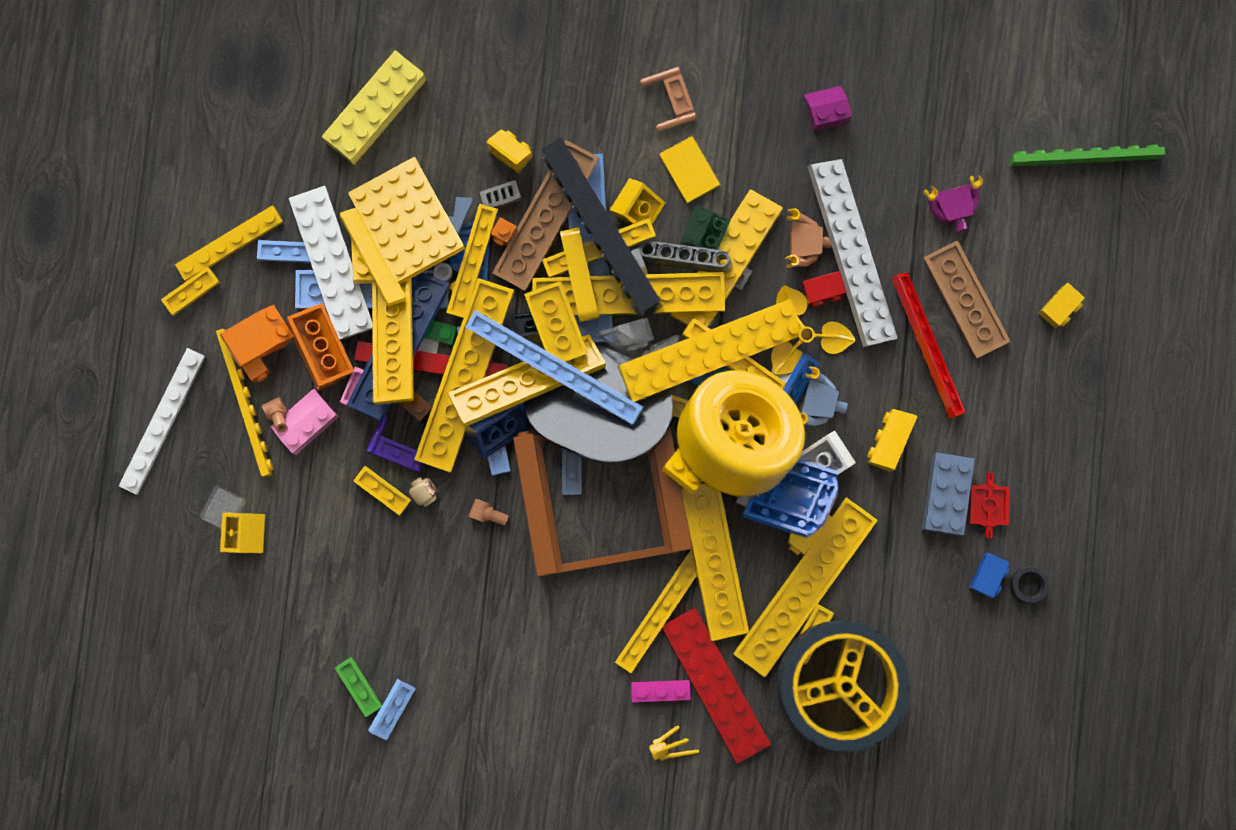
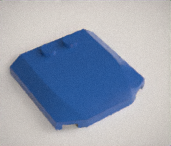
M798 459L778 485L765 493L754 495L753 498H750L743 513L744 518L809 538L824 526L838 495L836 470Z

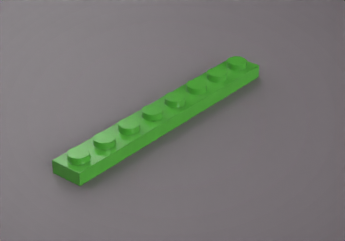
M1148 145L1146 148L1129 146L1128 149L1110 147L1109 150H1102V148L1097 147L1091 148L1090 151H1083V149L1078 148L1072 149L1071 152H1064L1063 149L1053 150L1052 153H1045L1044 150L1034 151V154H1026L1025 151L1015 152L1009 159L1010 166L1160 159L1165 155V147H1158V145Z

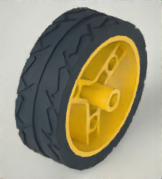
M838 620L815 625L794 639L785 651L779 665L777 690L785 716L793 727L811 742L829 750L842 752L858 751L879 743L896 728L908 705L910 683L903 657L892 641L879 631L864 624ZM844 638L834 675L798 685L799 672L807 656L816 647L827 641ZM866 645L874 650L880 658L886 672L887 691L880 709L856 685V678ZM853 651L855 658L853 661L848 662L846 655ZM845 664L852 666L850 677L841 674ZM829 684V687L835 693L824 694L823 686ZM813 687H817L819 690L816 697L810 696V690ZM857 692L859 697L852 703L847 697H851ZM840 697L865 724L850 731L836 732L826 730L815 725L805 714L802 706ZM862 702H866L867 709L861 712L859 705Z

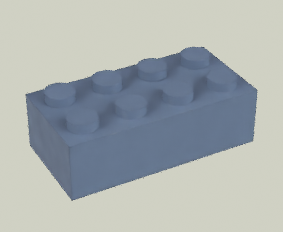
M937 452L932 454L922 530L956 536L964 535L974 458Z

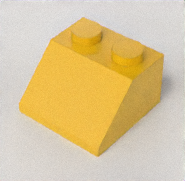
M501 129L486 142L488 150L519 174L532 157L531 147L524 142L519 143L515 140L516 136L510 131L505 132Z
M629 178L610 211L629 225L648 218L651 224H653L665 202L644 183Z

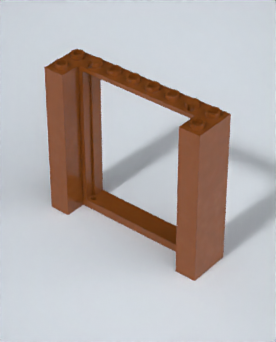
M670 428L660 444L648 453L664 546L562 564L541 445V442L547 440L539 434L533 436L528 431L517 433L518 437H514L537 576L692 549L681 485L662 471L663 467L675 453Z

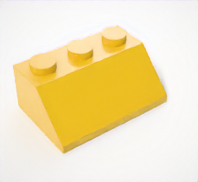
M892 409L890 413L886 412L882 423H885L882 430H878L874 439L877 443L874 448H870L867 455L870 458L868 463L887 472L895 470L917 416Z

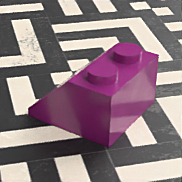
M841 86L804 95L813 131L850 122L852 113L848 99Z

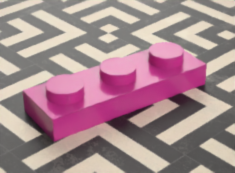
M690 680L631 682L632 702L690 700Z

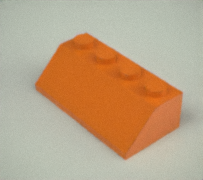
M323 303L287 317L286 324L294 336L295 344L317 391L336 384L355 372Z

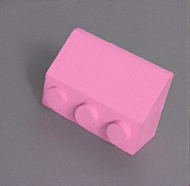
M313 389L285 413L286 431L278 432L274 424L271 428L293 454L297 455L336 421L339 416L320 394Z

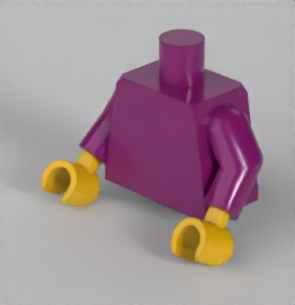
M970 176L969 180L973 185L971 187L968 184L938 192L937 189L931 186V194L925 189L924 195L928 197L927 201L931 214L939 221H943L945 225L954 223L957 232L967 230L965 219L973 216L979 203L980 186L983 183L981 176H978L977 182H974V177Z

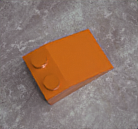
M274 305L256 312L220 334L239 367L286 347L294 337Z

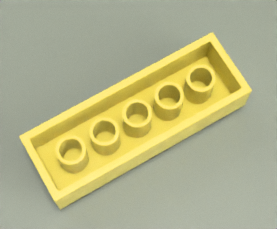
M395 50L322 135L324 141L355 165L426 81L425 74Z

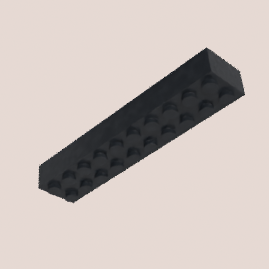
M562 138L541 149L544 153L542 156L543 161L550 171L554 170L551 174L560 187L564 186L561 190L569 203L573 201L571 207L578 218L583 217L584 220L581 223L587 233L594 235L591 237V240L598 251L603 250V253H601L602 258L608 267L612 265L613 269L610 271L618 283H623L621 289L628 300L632 298L633 302L630 304L637 315L642 314L646 318L664 307Z

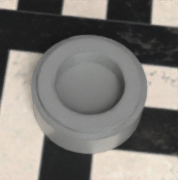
M439 263L433 269V275L437 279L448 282L452 278V269L446 263Z

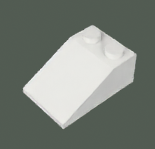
M835 431L802 451L799 458L836 470V475L856 463Z

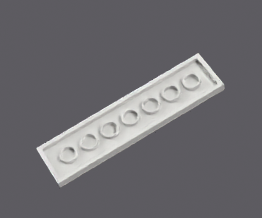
M322 186L290 197L289 201L338 338L342 340L373 329V322L360 284H353L352 261L326 187Z

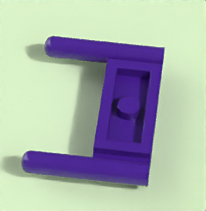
M385 414L382 422H378L366 452L420 473L424 463L414 460L417 450L381 437L389 418Z

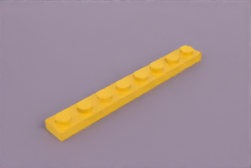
M220 329L216 331L261 476L266 478L272 476L273 464L270 459H267L265 453L268 452L267 445L260 437L262 429L254 418L256 410L253 404L250 405L248 399L251 395L248 387H245L243 383L245 379L242 368L239 369L236 360L220 337V334L226 330Z
M692 549L615 661V663L628 672L632 673L696 578L697 572Z

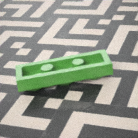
M352 657L335 667L365 717L382 707V703Z

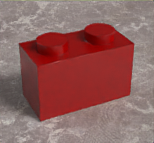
M840 271L809 279L801 284L808 306L818 307L824 305V301L827 300L836 302L843 299L842 296L846 294Z

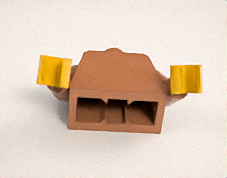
M788 209L792 216H788L786 219L788 221L794 220L795 222L791 223L790 256L786 257V259L791 261V264H788L787 268L793 266L807 267L816 262L818 257L822 255V248H832L830 238L823 237V228L819 227L817 222L801 214L798 209Z

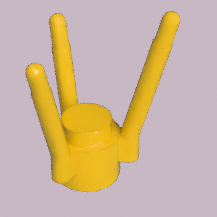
M679 726L671 729L660 738L653 740L654 744L649 746L654 760L660 759L661 761L668 758L697 754L699 750L667 754L669 749L688 742V739H683L667 746L665 742L661 743L679 730Z

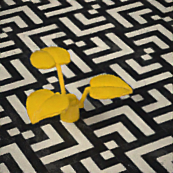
M783 286L780 289L776 298V304L791 299L797 315H801L806 311L807 299L800 291L788 286ZM799 319L798 324L801 329L798 332V337L800 340L794 347L791 343L784 342L776 345L772 350L773 372L781 375L793 372L803 354L796 348L803 342L812 341L814 337L822 338L820 342L821 347L830 354L842 352L855 342V338L850 330L840 323L828 322L823 325L822 334H816L812 328L804 327Z

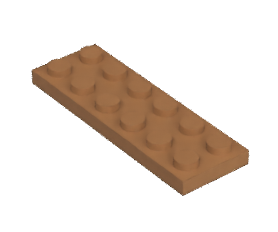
M958 240L923 258L975 359L1011 342Z

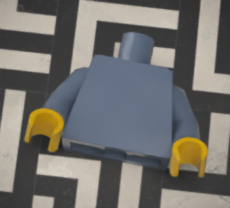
M809 367L812 370V374H805V376L812 379L808 382L800 414L804 425L818 426L832 419L834 411L845 414L848 403L837 400L839 391L836 390V386L825 375L819 372L818 368Z

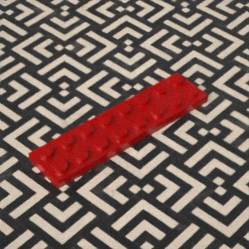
M696 608L664 624L662 629L736 763L738 764L770 746L771 744L715 642L710 640L709 632Z

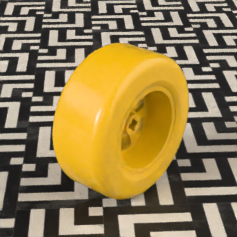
M726 371L711 376L697 388L682 410L678 421L677 438L685 461L702 481L724 493L737 496H754L765 493L778 485L796 464L803 451L805 429L797 406L790 396L777 384L755 373ZM731 417L739 419V421H734ZM720 421L728 425V431L723 430ZM754 435H758L761 445L754 441ZM748 445L751 449H747L742 446Z

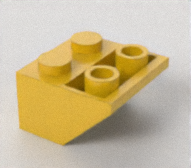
M222 513L220 552L263 553L265 514Z

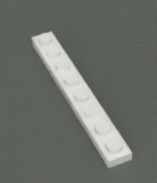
M186 349L119 487L138 495L206 358L205 356L191 349Z

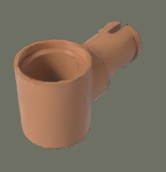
M277 397L263 404L262 408L267 418L273 421L278 432L286 431L287 424L284 419V413L287 410L282 399Z
M475 498L468 517L484 523L490 520L505 526L509 515L496 511L491 507V504Z

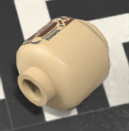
M419 477L411 483L413 487L410 488L409 494L417 505H424L426 507L437 499L438 490L429 478L422 480Z

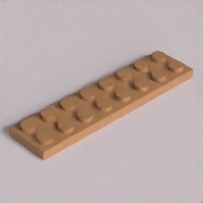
M566 140L564 142L588 181L600 158ZM554 170L548 171L492 272L494 275L524 291L528 290L532 278L538 272L543 262L542 260L545 259L572 210L571 205L573 201L569 203L561 189L564 186L560 187L551 174Z

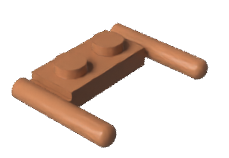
M679 67L640 80L641 86L663 80L676 116L675 119L657 124V131L660 132L697 119Z

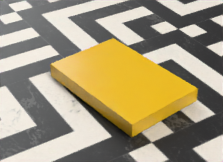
M693 136L659 154L687 204L720 186Z

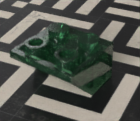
M696 205L682 235L680 244L718 250L731 219Z

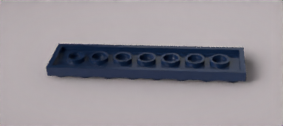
M423 272L412 278L413 359L450 288L449 283ZM372 353L346 405L382 422L391 403L375 405L373 402Z

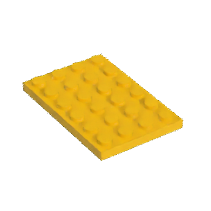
M415 157L348 192L391 275L399 285L465 249Z

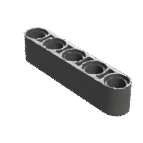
M644 241L639 246V252L643 260L649 264L728 273L733 267L729 254L722 250L655 241ZM648 250H653L651 254H645ZM671 252L670 256L663 257L665 253ZM684 255H690L688 259H682ZM708 257L707 261L700 262L702 258ZM721 260H727L725 264H719Z

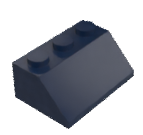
M523 402L465 427L467 436L483 459H486L514 440V437H518L517 433L526 432L530 429Z

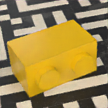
M1066 283L1038 314L1054 328L1060 325L1063 327L1071 319L1068 316L1072 312L1076 313L1083 306L1081 302L1085 297L1069 283Z

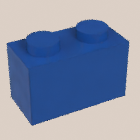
M984 553L969 589L989 598L998 596L1002 588L1000 585L1001 580L1006 578L1010 569L1008 568L1009 562L990 553Z

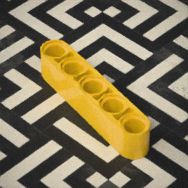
M580 228L560 231L580 322L599 318Z

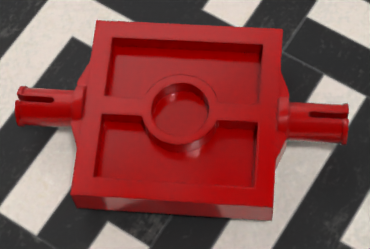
M986 472V484L981 486L971 485L969 524L985 526L984 538H993V527L1009 525L1010 487L994 484V473Z

